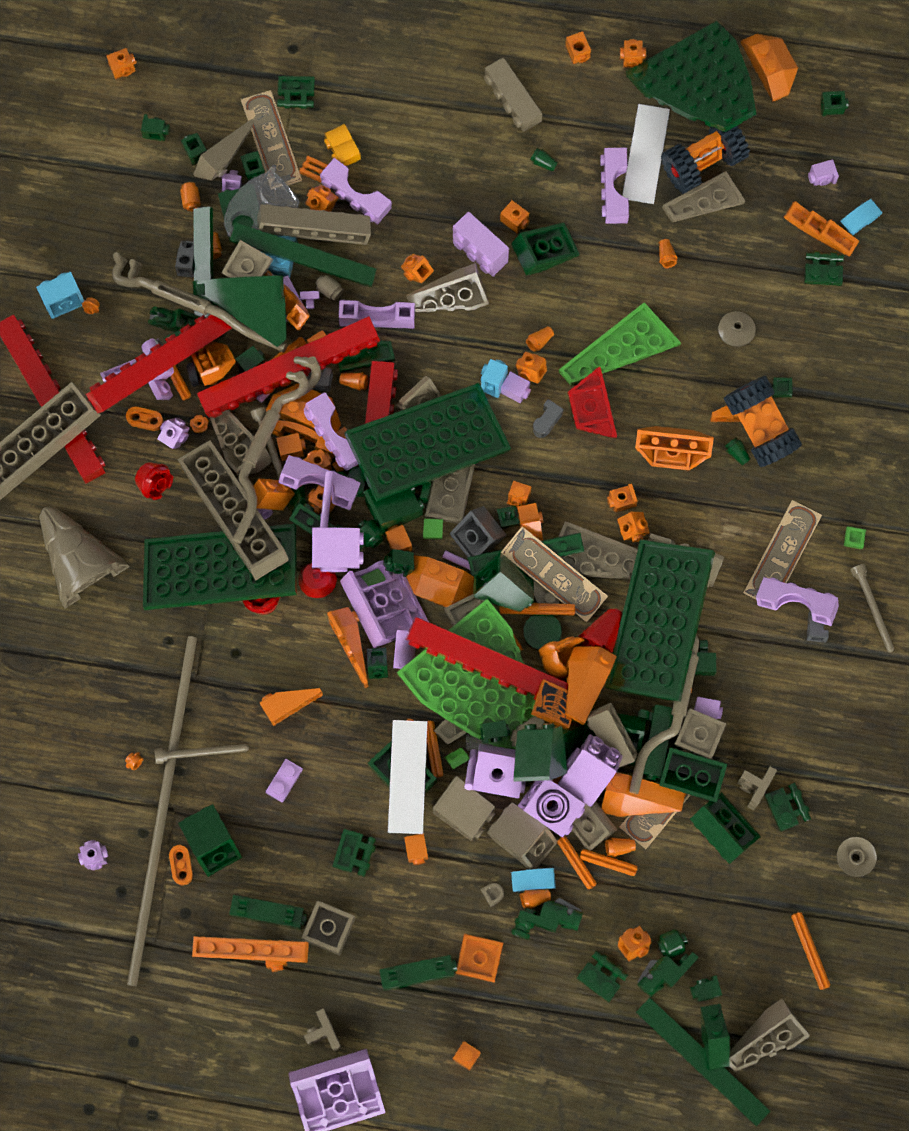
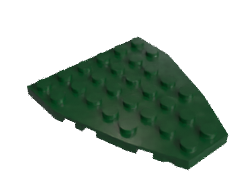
M718 21L626 71V77L646 98L650 99L652 97L658 100V104L670 106L672 111L689 120L696 121L698 119L704 121L706 126L716 127L723 132L756 115L752 82L738 43Z

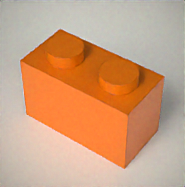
M258 479L253 486L257 496V509L283 510L295 493L290 487L278 483L279 480Z

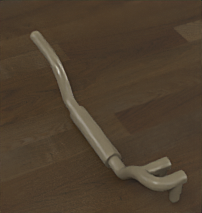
M118 252L113 254L116 264L112 271V277L117 284L133 288L145 287L152 290L153 294L205 315L209 313L216 316L236 331L257 342L282 352L286 351L287 343L283 342L279 347L274 346L225 310L211 305V302L159 280L152 281L145 277L136 278L142 268V264L135 259L129 261L130 270L128 277H123L121 273L128 261Z
M296 356L294 358L296 364L311 368V377L308 380L302 371L296 373L287 372L286 378L299 382V387L296 390L279 396L271 409L267 410L242 461L243 466L239 473V482L246 492L248 504L246 512L232 539L236 543H242L257 509L256 492L248 476L252 468L256 467L280 418L279 412L282 406L307 394L320 380L321 368L317 359L313 356L309 358Z
M697 635L681 702L674 701L671 727L652 737L640 750L634 767L629 789L630 793L639 794L645 763L652 750L660 743L675 737L681 729L682 720L687 714L699 659L697 656L699 648Z

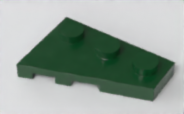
M380 340L372 348H364L357 355L344 357L338 363L340 373L370 367L372 361H395L391 341Z

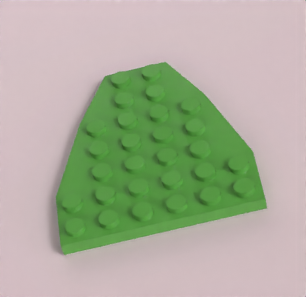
M488 599L448 630L523 663L520 649L517 647L511 627ZM424 649L396 672L421 704L481 740L479 724L505 720L506 724H509L511 736L513 729L516 730L518 725L534 716L531 713L535 704V696L528 693L527 696L521 695L512 686L506 688L499 685V681L494 678L487 680L481 677L480 672L475 670L473 673L462 669L463 665L457 662L453 665L444 661L445 657L439 654L435 657L426 653L427 649ZM510 736L502 737L503 741L491 742V739H488V744L492 746L516 750V747L512 746L513 741H510Z

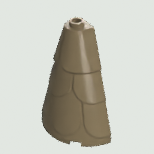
M47 506L41 510L39 519L46 551L49 553L59 599L64 608L81 599L78 594L79 592L107 574L111 573L115 577L129 568V565L122 557L56 507Z

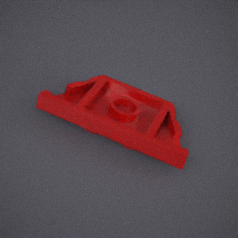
M597 367L591 374L568 391L575 427L577 430L617 438L601 367Z

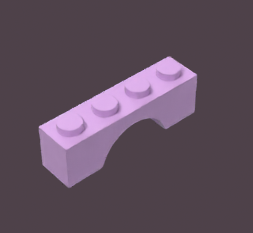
M605 148L604 155L600 157V164L604 166V172H601V183L605 185V189L601 190V199L605 200V206H602V217H605L606 223H628V198L618 194L613 185L618 176L626 173L627 148Z
M334 158L320 174L323 186L335 191V194L341 200L345 199L354 210L361 211L365 216H370V222L374 221L376 224H379L391 210L392 201L379 191L371 194H360L354 191L347 181L349 168Z
M340 300L339 323L340 326H348L370 316L374 327L414 329L415 303L396 302L387 307H372L364 305L359 301Z
M323 393L306 403L304 415L308 421H312L318 436L323 437L326 448L334 453L337 464L347 471L358 465V462L347 439L340 437L332 429L330 418L335 411V406L327 394Z
M289 455L278 483L296 490L308 483L324 487L325 472L329 470L321 468L317 464L303 461L299 457ZM331 471L333 472L332 504L350 510L357 495L360 482Z
M764 577L756 595L758 606L777 610L781 605L788 602H800L810 609L813 621L832 626L839 607L838 598L833 594L819 593L812 588H801L794 583H783L776 578L769 579Z

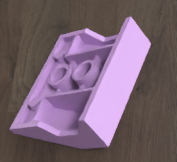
M383 560L355 573L351 570L340 580L373 648L396 640L398 626L410 627L415 617L429 622L407 578L403 577V573L394 574L393 572L385 571ZM379 569L386 580L368 586L361 576Z
M367 1049L289 1073L290 1084L297 1100L305 1131H329L385 1113Z

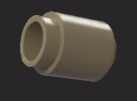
M328 274L325 276L321 275L316 281V289L330 300H338L344 291L341 288L342 285Z

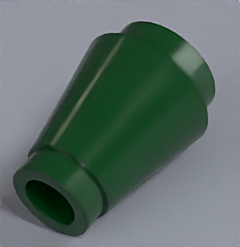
M536 148L530 161L534 162V165L551 170L552 172L558 164L543 148Z
M737 437L724 446L727 449L726 452L742 466L751 459L742 441L738 440Z

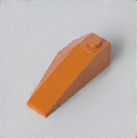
M349 607L328 612L329 623L365 688L369 687L357 623L360 620L356 612H351Z
M574 647L567 662V668L569 669L566 700L567 716L584 725L617 656L602 647Z
M616 772L606 786L601 807L605 814L616 817L681 812L685 793L642 779L639 794H633L629 792L632 776Z

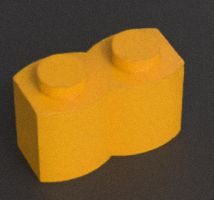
M345 124L325 133L326 139H324V143L327 149H331L334 153L331 155L332 159H337L345 166L361 160L360 152Z

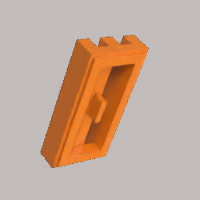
M307 156L299 172L321 183L320 176L306 169L308 168L321 174L322 169H325L328 165Z

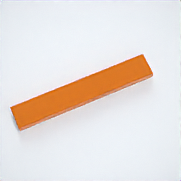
M194 936L192 957L307 963L309 942Z

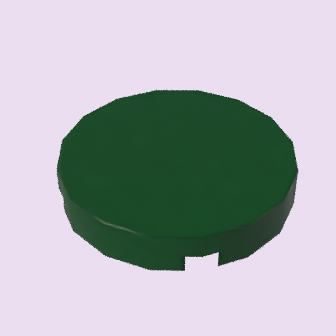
M532 615L524 625L523 634L526 643L539 651L543 645L549 642H559L562 630L559 621L553 615Z

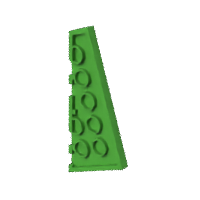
M644 302L561 367L559 373L570 385H574L591 374L597 367H601L602 374L680 346L681 342Z

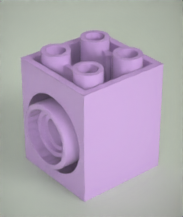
M313 528L312 568H320L321 572H347L348 568L359 569V564H363V552H359L360 545H363V533L360 532V528Z
M589 734L580 748L577 747L566 761L567 774L561 776L558 785L591 807L617 772L623 756L617 749L610 748L604 744L599 737Z
M480 743L472 790L519 798L520 793H524L526 781L514 782L513 780L516 750ZM499 768V769H501L502 771H501V772H495V771H493V769Z
M551 780L534 781L518 804V807L561 837L571 832L573 828L572 823L576 818L579 819L585 810L583 802ZM552 800V805L547 808V803Z

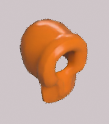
M572 636L559 642L552 641L543 645L539 649V655L542 657L546 673L557 679L568 677L569 669L567 668V662L574 647L582 643L584 639Z

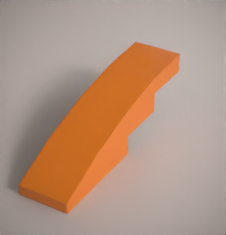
M796 201L792 203L784 216L786 220L805 233L847 256H851L859 243L858 239L831 219L827 221L815 211L809 212Z

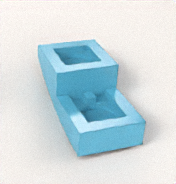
M870 199L843 218L841 223L854 236L865 225H869L878 218L882 211Z
M554 868L511 872L513 892L556 888Z

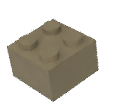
M317 901L302 935V940L340 956L355 921V916Z

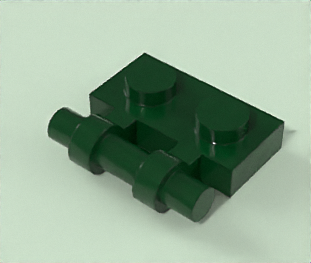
M278 76V96H285V100L278 99L277 107H285V109H290L291 107H301V109H307V107L314 108V100H307V96H314L315 77ZM291 96H301V100H291Z
M820 251L806 252V259L813 260V264L805 265L804 284L842 286L843 266H836V261L843 262L844 254H837V252L820 253ZM819 260L829 261V265H821Z
M796 783L788 785L791 793L787 795L784 788L764 795L780 832L797 826L799 822L796 817L802 815L804 822L811 820L809 807L805 805L801 796L803 795L801 789H798ZM792 799L795 800L798 809L793 811L789 802Z
M344 829L332 867L352 873L353 867L357 866L359 867L357 875L365 877L366 871L369 870L371 865L369 863L371 855L375 852L376 847L374 845L376 839L369 837L366 844L361 842L363 834ZM359 849L364 850L362 860L356 859Z
M596 951L592 958L598 961L596 966L588 962L576 979L609 1003L621 987L615 982L616 978L619 977L625 981L629 974L623 971V967L611 962L607 955H602ZM602 966L613 972L610 977L600 971Z

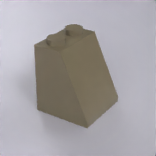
M457 776L433 807V814L470 841L481 836L484 831L483 825L486 822L490 823L496 813L493 812L495 810L494 805L475 790H466L465 782Z
M513 802L503 810L502 815L490 826L487 832L493 841L529 870L537 869L557 844L556 838L547 826Z

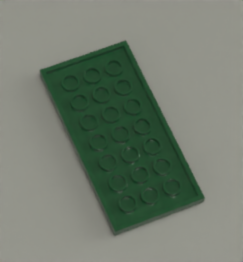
M479 383L355 427L344 433L376 501L511 450Z
M296 525L269 526L284 548L289 561L257 580L254 579L223 531L145 539L144 610L297 595Z
M640 540L613 654L617 657L607 677L606 689L681 702L715 556L713 550Z

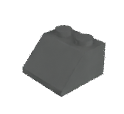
M484 506L471 510L450 532L451 537L467 557L488 553L507 536Z

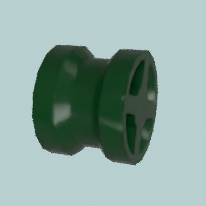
M515 918V927L511 930V934L529 940V932L533 929L534 924L520 918Z

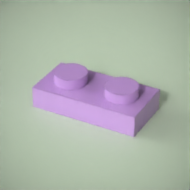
M285 759L265 793L283 803L303 768Z

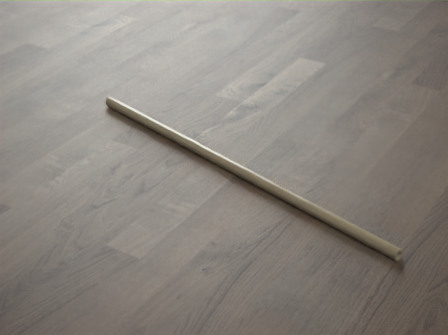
M192 636L187 638L168 751H176L179 747L197 638ZM176 758L167 759L165 764L127 981L129 986H137Z

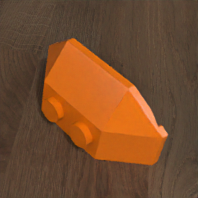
M755 34L741 40L740 43L772 102L788 96L798 67L783 39Z
M210 342L191 355L204 386L217 383L236 363L228 345L218 342Z
M297 383L274 394L266 408V412L271 409L279 396L296 390L299 384ZM311 390L304 396L284 404L279 412L280 418L285 421L301 424L315 431L312 421H308L304 415V408L307 402L318 397L321 393ZM336 408L330 418L331 426L335 433L341 427Z
M653 426L637 430L635 448L653 467L690 471L711 457L714 437L695 430Z
M414 556V571L406 578L415 596L443 607H448L473 594L474 577L466 571L430 557Z

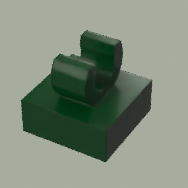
M516 505L497 509L502 529L520 525Z

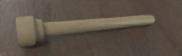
M265 407L251 411L252 418L260 426L266 414ZM270 436L266 445L278 479H280L283 467Z
M865 564L855 566L850 569L851 573L860 582L886 650L893 652L894 646L866 579L867 568Z
M247 744L176 751L156 748L154 749L156 764H164V761H167V759L246 752L249 750V746Z

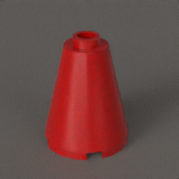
M616 608L608 609L578 636L583 638L584 641L577 646L602 647L613 653L623 613Z

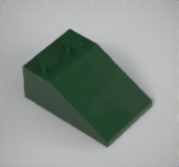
M565 223L522 232L511 243L526 276L545 271L580 255Z

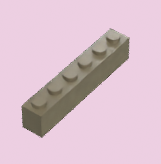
M261 204L257 214L258 230L272 235L367 245L371 235L370 216L362 214L291 208L289 206L282 207L271 204Z

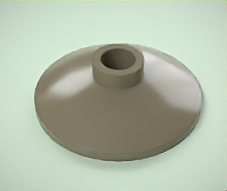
M739 311L730 312L723 316L718 326L720 338L726 344L733 347H742L750 343L756 331L752 318ZM738 324L741 328L736 329L734 325Z
M851 837L843 841L839 846L837 862L846 874L861 877L870 873L875 867L877 861L876 851L873 845L866 839ZM852 855H858L859 860L854 861Z

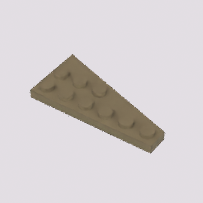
M565 521L559 537L581 532L585 550L584 552L562 556L561 558L583 576L631 579L638 549Z

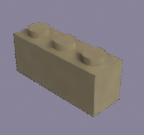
M612 703L591 711L587 718V724L590 730L594 731L596 737H599L610 748L617 749L623 756L619 767L634 762L638 753Z

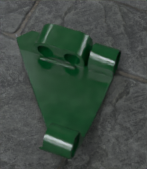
M283 276L235 277L192 282L193 295L208 299L274 346L279 347L286 341V304Z

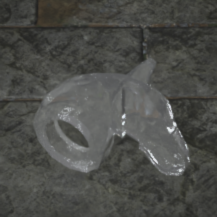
M273 165L267 173H263L246 183L230 201L224 218V227L229 237H231L233 230L231 226L232 221L240 215L251 217L254 221L251 228L258 230L257 214L261 204L289 206L291 208L299 207V200L284 180L275 173L276 166Z

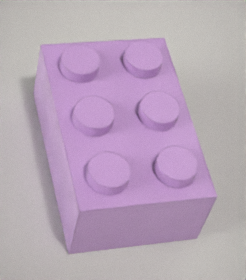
M469 211L453 226L454 245L459 250L463 249L472 262L476 261L484 273H489L493 277L508 263L509 247Z

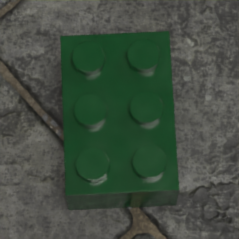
M392 741L368 762V767L389 789ZM426 767L424 794L437 783V778Z

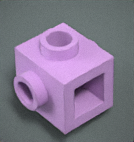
M179 418L168 419L161 425L160 430L162 431L157 439L172 449L179 448L187 440L189 435L187 433L190 428Z
M91 840L85 842L84 846L79 847L81 851L78 854L80 864H84L87 869L97 870L102 868V865L107 864L106 857H108L106 846H102L99 841ZM95 851V855L89 857L88 853Z

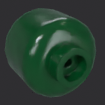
M365 519L357 525L360 528V532L363 533V545L365 547L375 548L384 540V531H381L379 524L375 520L367 521Z
M677 929L661 934L659 941H657L662 956L666 955L670 959L685 953V945L688 944L685 934H680Z

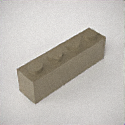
M504 57L485 67V82L493 87L496 98L502 100L505 111L513 116V122L517 128L520 127L525 132L542 122V112Z

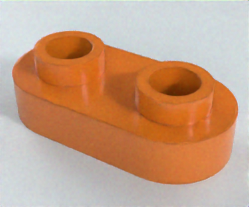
M131 407L126 412V419L133 427L157 431L164 422L162 415L157 411L141 407ZM134 416H139L138 420H133ZM153 420H157L156 424H151Z
M182 845L174 846L169 853L172 877L177 884L187 885L193 878L190 853ZM178 853H183L182 859H177ZM182 872H186L187 874L186 878L184 879L180 878V874Z

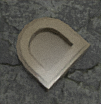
M491 883L480 889L490 907L499 903L504 897V890L497 883Z

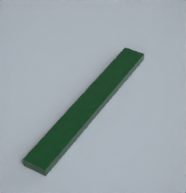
M236 222L234 223L229 242L236 244L241 240L260 252L370 288L372 287L377 270L376 268Z
M650 997L636 1011L637 1015L755 1126H758L770 1112L724 1067L710 1069L705 1049Z

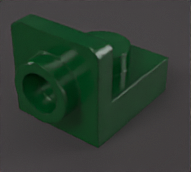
M386 648L367 649L369 679L388 677Z

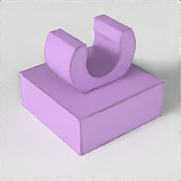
M230 170V174L225 173L222 176V191L227 189L235 190L242 187L241 176L237 175L238 171Z
M319 291L300 292V299L306 300V309L315 308L314 299H320Z

